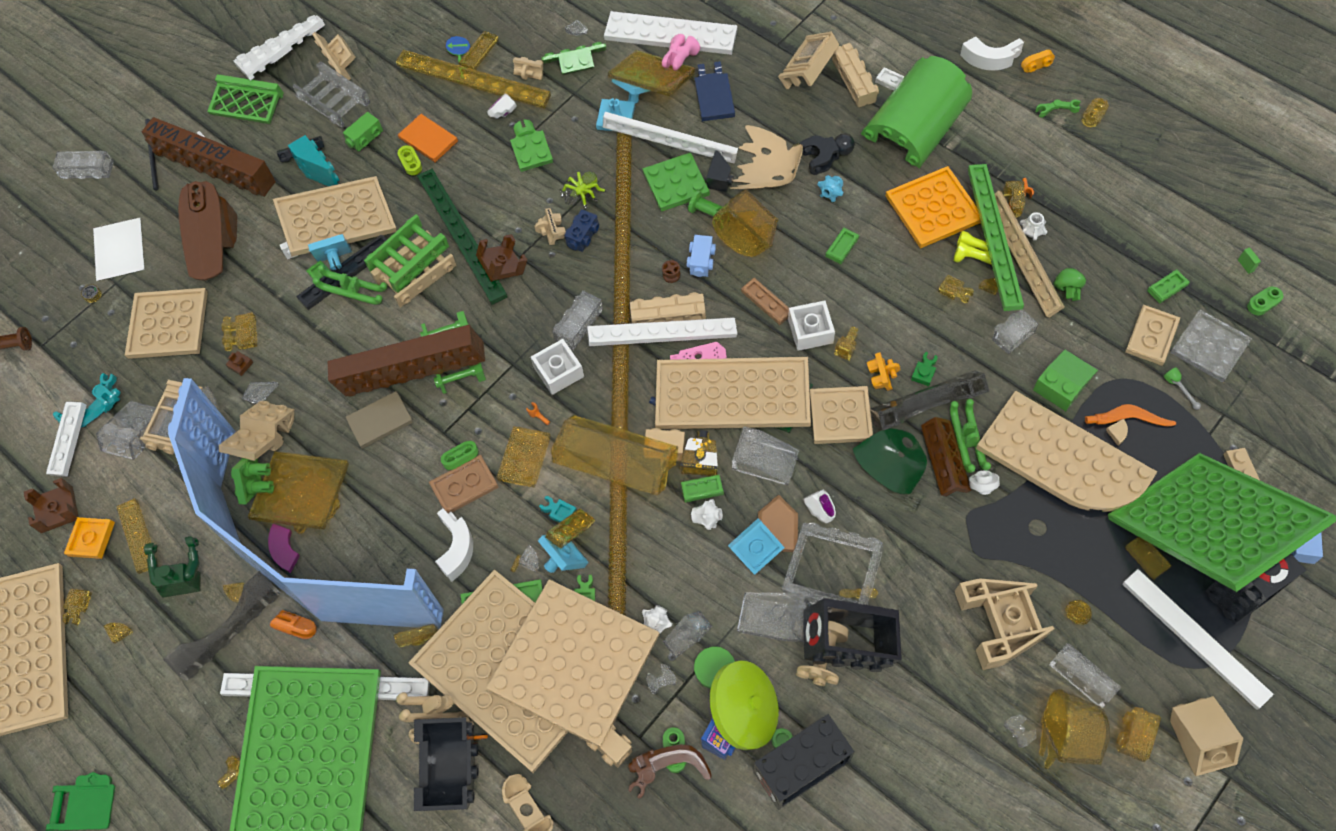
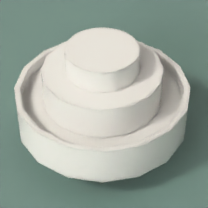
M979 471L969 479L970 487L983 495L990 494L991 491L1000 486L999 476L990 471Z

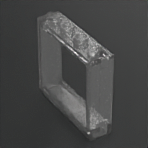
M803 523L782 586L783 595L811 604L826 598L867 605L883 553V542L873 537H860L853 532L843 533L832 527L829 529L823 528L816 523ZM808 535L873 551L859 601L792 583Z

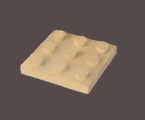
M867 386L810 389L814 444L863 442L873 435Z

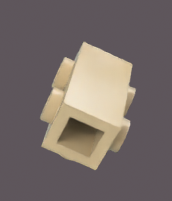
M612 725L601 748L589 742H586V744L593 751L598 749L603 754L602 759L609 766L614 764L618 768L632 753V747L630 746L632 742L623 734L619 736L615 732V726Z

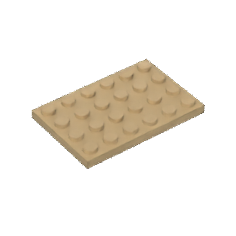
M376 176L273 199L291 257L310 253L308 244L340 234L344 235L348 243L396 232L395 223Z

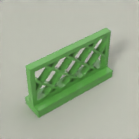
M217 74L215 79L217 86L207 112L211 115L270 124L278 99L283 97L284 92L276 83ZM221 89L228 90L229 93L220 97ZM238 92H243L244 95L238 99H235L233 96ZM254 94L259 96V98L252 102L249 100V97ZM232 97L234 101L225 105L223 101ZM273 97L270 103L265 104L264 100L266 98ZM247 99L249 104L241 108L239 103ZM262 101L264 106L255 110L254 105ZM219 103H222L224 106L219 110H214L215 106ZM235 105H237V107L239 108L237 111L233 113L229 112L228 110L234 107ZM252 107L254 112L249 115H245L244 111ZM265 110L268 111L266 118H262L259 116V114L264 112Z

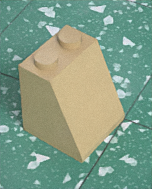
M1214 696L1200 698L1195 702L1179 704L1172 708L1170 722L1195 776L1237 765L1243 737Z

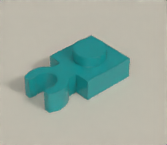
M545 496V501L550 504L548 506L540 504V510L544 513L551 512L549 515L551 519L568 526L577 511L576 507L560 499L557 503H554L551 497Z

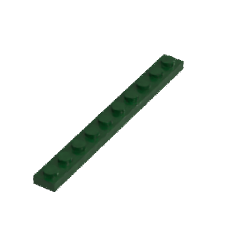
M433 168L417 175L418 180L491 305L508 298L499 280L491 281L476 256L478 244Z

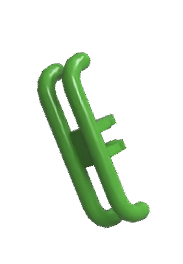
M323 265L318 266V271L325 277L340 281L341 288L323 283L317 277L313 278L314 285L321 290L374 305L382 303V296L371 297L358 293L360 287L377 292L387 290L385 282H382L380 285L360 280L358 277H350L344 273L339 274L329 271Z
M968 399L965 404L968 423L963 426V429L958 416V402L952 401L950 405V416L965 471L968 473L975 471V465L971 464L967 448L975 447L982 470L988 471L991 468V464L986 461L985 454L976 449L981 439L974 417V401L972 399Z

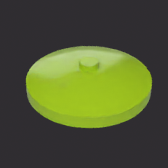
M736 661L724 665L715 675L710 690V708L714 723L722 737L735 748L752 750L763 747L773 737L778 724L779 708L774 687L763 670L751 662Z

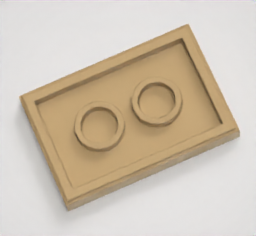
M1143 305L1125 353L1163 366L1180 317Z

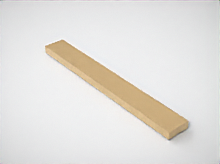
M998 190L995 193V198L1008 246L1046 317L1050 318L1062 310L1064 305L1004 195Z

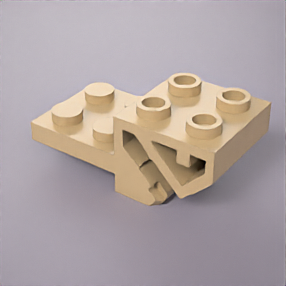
M268 401L258 402L240 415V430L219 444V452L255 461L267 450L276 451L284 442L282 440L283 437L277 430L289 433L294 421V409L287 408L285 405L271 404Z

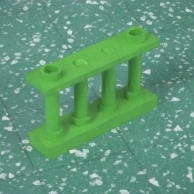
M417 214L408 219L399 230L364 260L370 272L377 267L389 276V282L397 293L405 288L449 247L446 236L442 233L433 237L421 228L422 224ZM415 232L429 242L423 249H420L409 240ZM402 244L416 254L409 261L395 251ZM389 256L403 265L396 273L382 263Z
M464 311L457 313L458 320L455 321L456 323L428 331L425 323L421 324L423 329L420 332L421 337L468 325ZM478 363L477 365H471L468 369L443 377L441 374H436L437 377H434L436 387L441 388L443 394L447 393L444 385L446 383L471 375L473 377L477 376L479 382L485 381L486 378L481 363Z

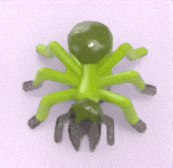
M590 171L585 172L582 179L580 172H577L578 182L572 177L565 181L566 183L572 182L576 186L564 184L563 189H560L559 192H563L561 197L565 196V203L568 202V205L571 203L575 205L578 201V195L582 198L585 210L588 209L586 198L591 196L598 203V199L594 196L591 188L595 187L601 192H606V190L598 186L597 175Z

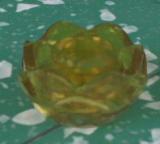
M1082 600L1070 601L1065 608L1067 618L1077 625H1085L1092 618L1090 606Z

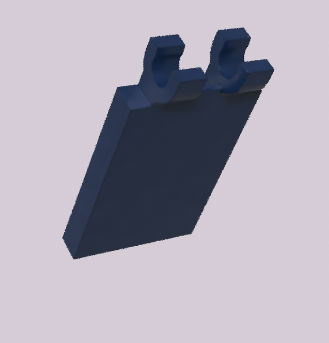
M721 61L714 62V73L710 74L705 73L704 64H698V77L694 79L702 122L735 117L728 74H722Z

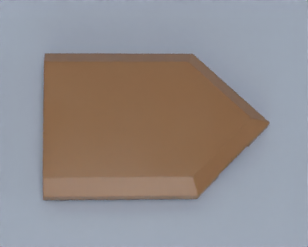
M778 495L758 512V518L785 547L781 552H797L798 513Z

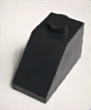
M715 150L706 177L708 189L727 192L728 187L733 184L734 176L731 175L730 165L721 153Z

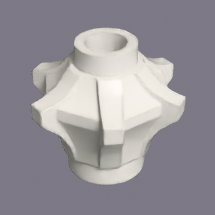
M1032 213L1030 217L1020 221L1024 234L1033 238V240H1037V237L1046 235L1048 232L1044 226L1046 224L1044 216L1040 213Z
M712 499L705 501L699 507H694L691 517L693 523L701 524L707 530H711V528L717 527L719 520H722L723 513L721 508L716 507L715 501Z
M656 605L655 609H643L642 611L644 625L658 631L660 634L664 629L671 627L673 623L668 619L667 610L661 606Z

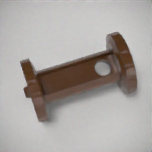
M19 327L15 334L0 336V349L20 346L24 351L30 350L32 348V338L29 330L26 327Z

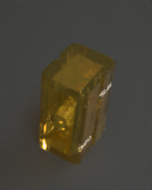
M1134 707L1130 712L1127 711L1123 719V723L1126 724L1124 732L1121 731L1117 738V744L1120 745L1118 751L1141 762L1147 761L1151 755L1161 717L1138 707Z

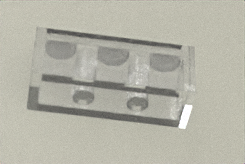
M107 151L57 152L53 169L63 179L109 178L114 161Z
M585 291L576 296L573 305L564 312L562 320L556 323L553 328L555 341L558 342L564 339L568 347L574 350L586 334L587 326H591L603 310L602 300Z
M1069 643L1064 646L1049 664L1101 709L1121 688V686Z

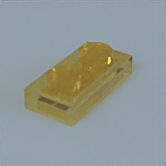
M1137 537L1125 547L1153 580L1171 567L1168 561L1151 543L1140 537Z

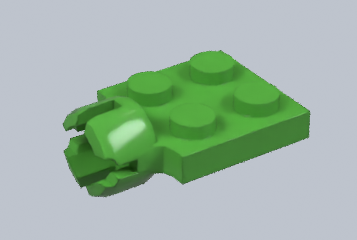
M523 120L524 128H522L520 121L514 125L516 138L510 140L521 172L553 162L543 130L536 131L530 120Z

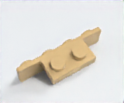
M314 32L312 35L316 39L315 43L322 48L321 52L329 59L328 63L335 68L336 75L341 79L345 78L349 81L351 77L345 68L356 57L344 39L337 34L328 44L325 38Z

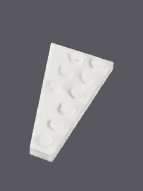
M318 15L310 16L307 18V21L295 24L292 29L281 32L274 39L266 40L265 44L253 47L246 54L238 55L233 61L238 69L249 80H252L254 73L264 71L266 64L276 62L292 50L291 46L293 44H300L303 42L305 35H312L325 24Z

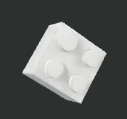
M826 301L789 308L788 321L797 351L834 343L835 330Z
M564 339L531 356L534 369L552 395L584 377L581 364Z

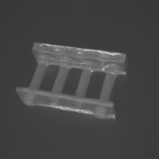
M320 61L316 65L319 71L318 76L303 89L294 84V94L298 100H303L328 117L333 124H338L343 128L345 125L341 117L357 103H361L365 107L370 104L369 97L366 91ZM327 80L330 82L314 97L309 94L321 81ZM333 88L341 90L326 104L320 101ZM349 95L352 97L337 112L331 109L344 96Z

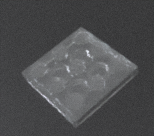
M1199 310L1170 353L1223 383L1252 338L1206 312Z

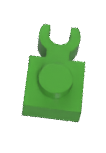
M578 575L577 582L580 589H574V592L595 601V588H590L593 585L592 575H589V580L586 583H583L581 575Z

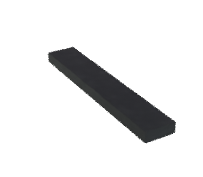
M379 235L342 262L340 269L336 267V270L331 271L339 274L344 273L350 277L356 276L367 267L364 262L367 256L373 253L387 239L383 235ZM325 276L320 278V281L323 283L341 287L340 281ZM312 284L296 297L307 310H310L331 293L321 290Z

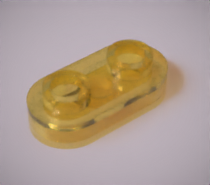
M1103 98L1092 100L1083 114L1082 123L1087 127L1097 126L1107 112L1108 102Z

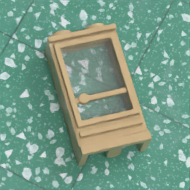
M832 31L805 37L806 39L794 54L786 69L783 70L784 72L778 76L786 89H789L792 84L795 86L801 84L798 76H803L808 86H812L839 46Z
M168 380L166 383L167 387L143 437L141 436L140 439L146 444L145 447L150 450L156 451L160 449L165 453L173 455L175 452L168 435V425L172 421L173 408L177 404L179 387L182 386V383ZM198 386L208 398L209 395L203 387Z

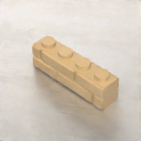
M850 43L838 46L831 59L857 107L875 103L879 89L876 84H873L870 72H866L865 63L863 60L860 61L857 49H854Z
M696 292L686 296L675 294L668 298L654 297L651 300L636 299L630 302L632 324L706 319L703 294Z

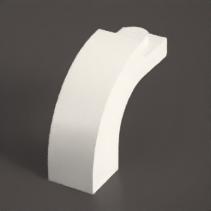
M974 37L963 43L960 56L977 68L1001 70L1012 66L1014 58H1017L1022 53L1024 42L1019 38L1007 46L993 48L982 43L977 37Z
M442 509L437 514L451 531L453 541L449 550L435 562L452 582L463 573L471 560L473 538L462 517L457 520L452 512L447 513Z

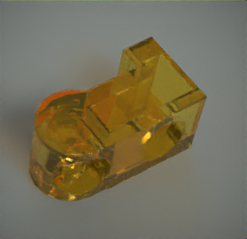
M1006 181L1003 195L1008 197V205L1015 217H1019L1023 213L1026 203L1024 181Z

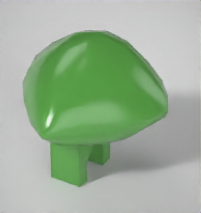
M1066 268L1057 275L1053 284L1058 290L1066 291V299L1072 298V301L1080 300L1081 289L1086 284V278L1078 270Z

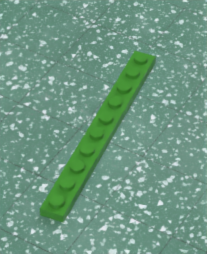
M987 164L969 165L968 173L1003 311L1023 310L1024 303Z

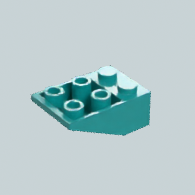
M304 135L288 145L298 167L307 178L328 187L338 185L340 180L336 173L333 172L335 170L330 161H325V155L321 150H317L318 147L313 140L310 141Z

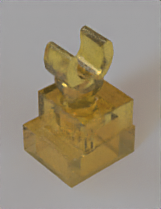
M852 326L847 337L842 336L838 340L834 355L850 361L856 348L857 342L854 340L858 335V328Z

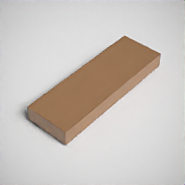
M755 278L741 288V292L779 325L788 319L789 307Z

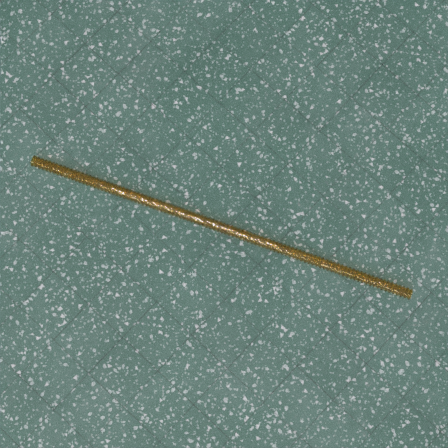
M617 132L613 325L629 324L632 136ZM629 344L613 345L612 460L610 461L611 511L609 512V527H611L609 529V533H611L609 539L611 540H609L610 564L608 567L610 570L608 574L610 576L608 580L610 582L608 586L610 588L608 593L610 594L608 599L610 600L608 601V608L626 616V613H624L626 611V595L624 594L626 593V588H624L626 587V582L624 581H626L625 569L627 568L625 564L627 562L625 558L627 556L625 552L627 550L625 546L627 541L625 539H627L626 493L628 478L626 476L628 475Z

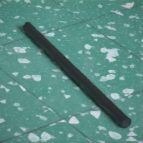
M145 119L146 125L149 123L150 119ZM148 144L153 190L157 191L159 188L155 155L152 147Z

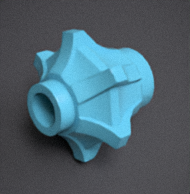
M827 175L824 181H819L817 184L821 189L822 194L820 196L829 198L831 202H835L836 197L842 196L844 193L842 191L843 180L839 176L831 177Z

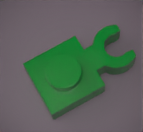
M925 352L922 362L918 361L911 380L930 386L936 371V367L933 366L936 364L938 356L935 355L933 360L927 359L928 352Z

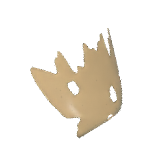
M747 125L745 128L753 143H744L739 148L754 153L756 157L752 158L753 163L737 166L742 169L745 175L739 176L733 182L750 184L737 185L738 187H731L730 189L777 187L792 182L800 163L803 145L800 144L787 150L786 141L783 138L765 129ZM767 148L771 150V153L769 155L763 154L761 149ZM779 175L784 177L783 180L772 179L774 176Z

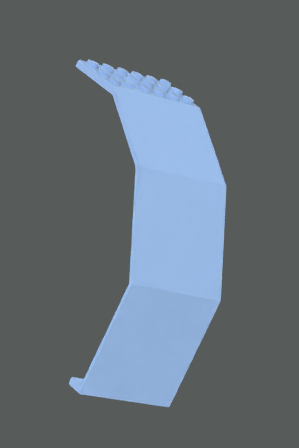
M183 379L182 386L179 387L177 404L173 408V418L168 425V435L195 514L242 559L320 621L429 629L441 628L444 609L416 569H407L404 585L284 578L240 543L221 489L229 454L219 452V444L232 436L236 431L192 379Z

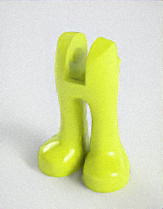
M961 231L953 261L958 263L965 257H972L992 265L986 242L973 237L968 232Z

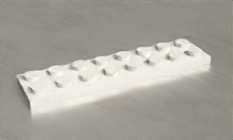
M611 11L604 33V40L670 47L671 39L675 35L684 34L685 41L688 36H693L699 42L700 51L732 55L737 25Z

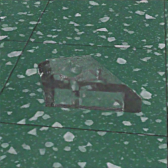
M250 382L242 399L257 404L260 401H264L279 384L278 382Z

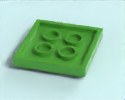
M691 152L642 168L661 212L689 203L697 190L702 192V198L710 195V191Z

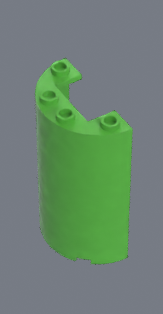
M930 56L925 59L922 57L915 62L863 129L861 135L876 143L879 133L882 134L884 137L908 149L905 160L911 165L921 168L972 98L971 84L965 80L966 75L952 62L936 56Z

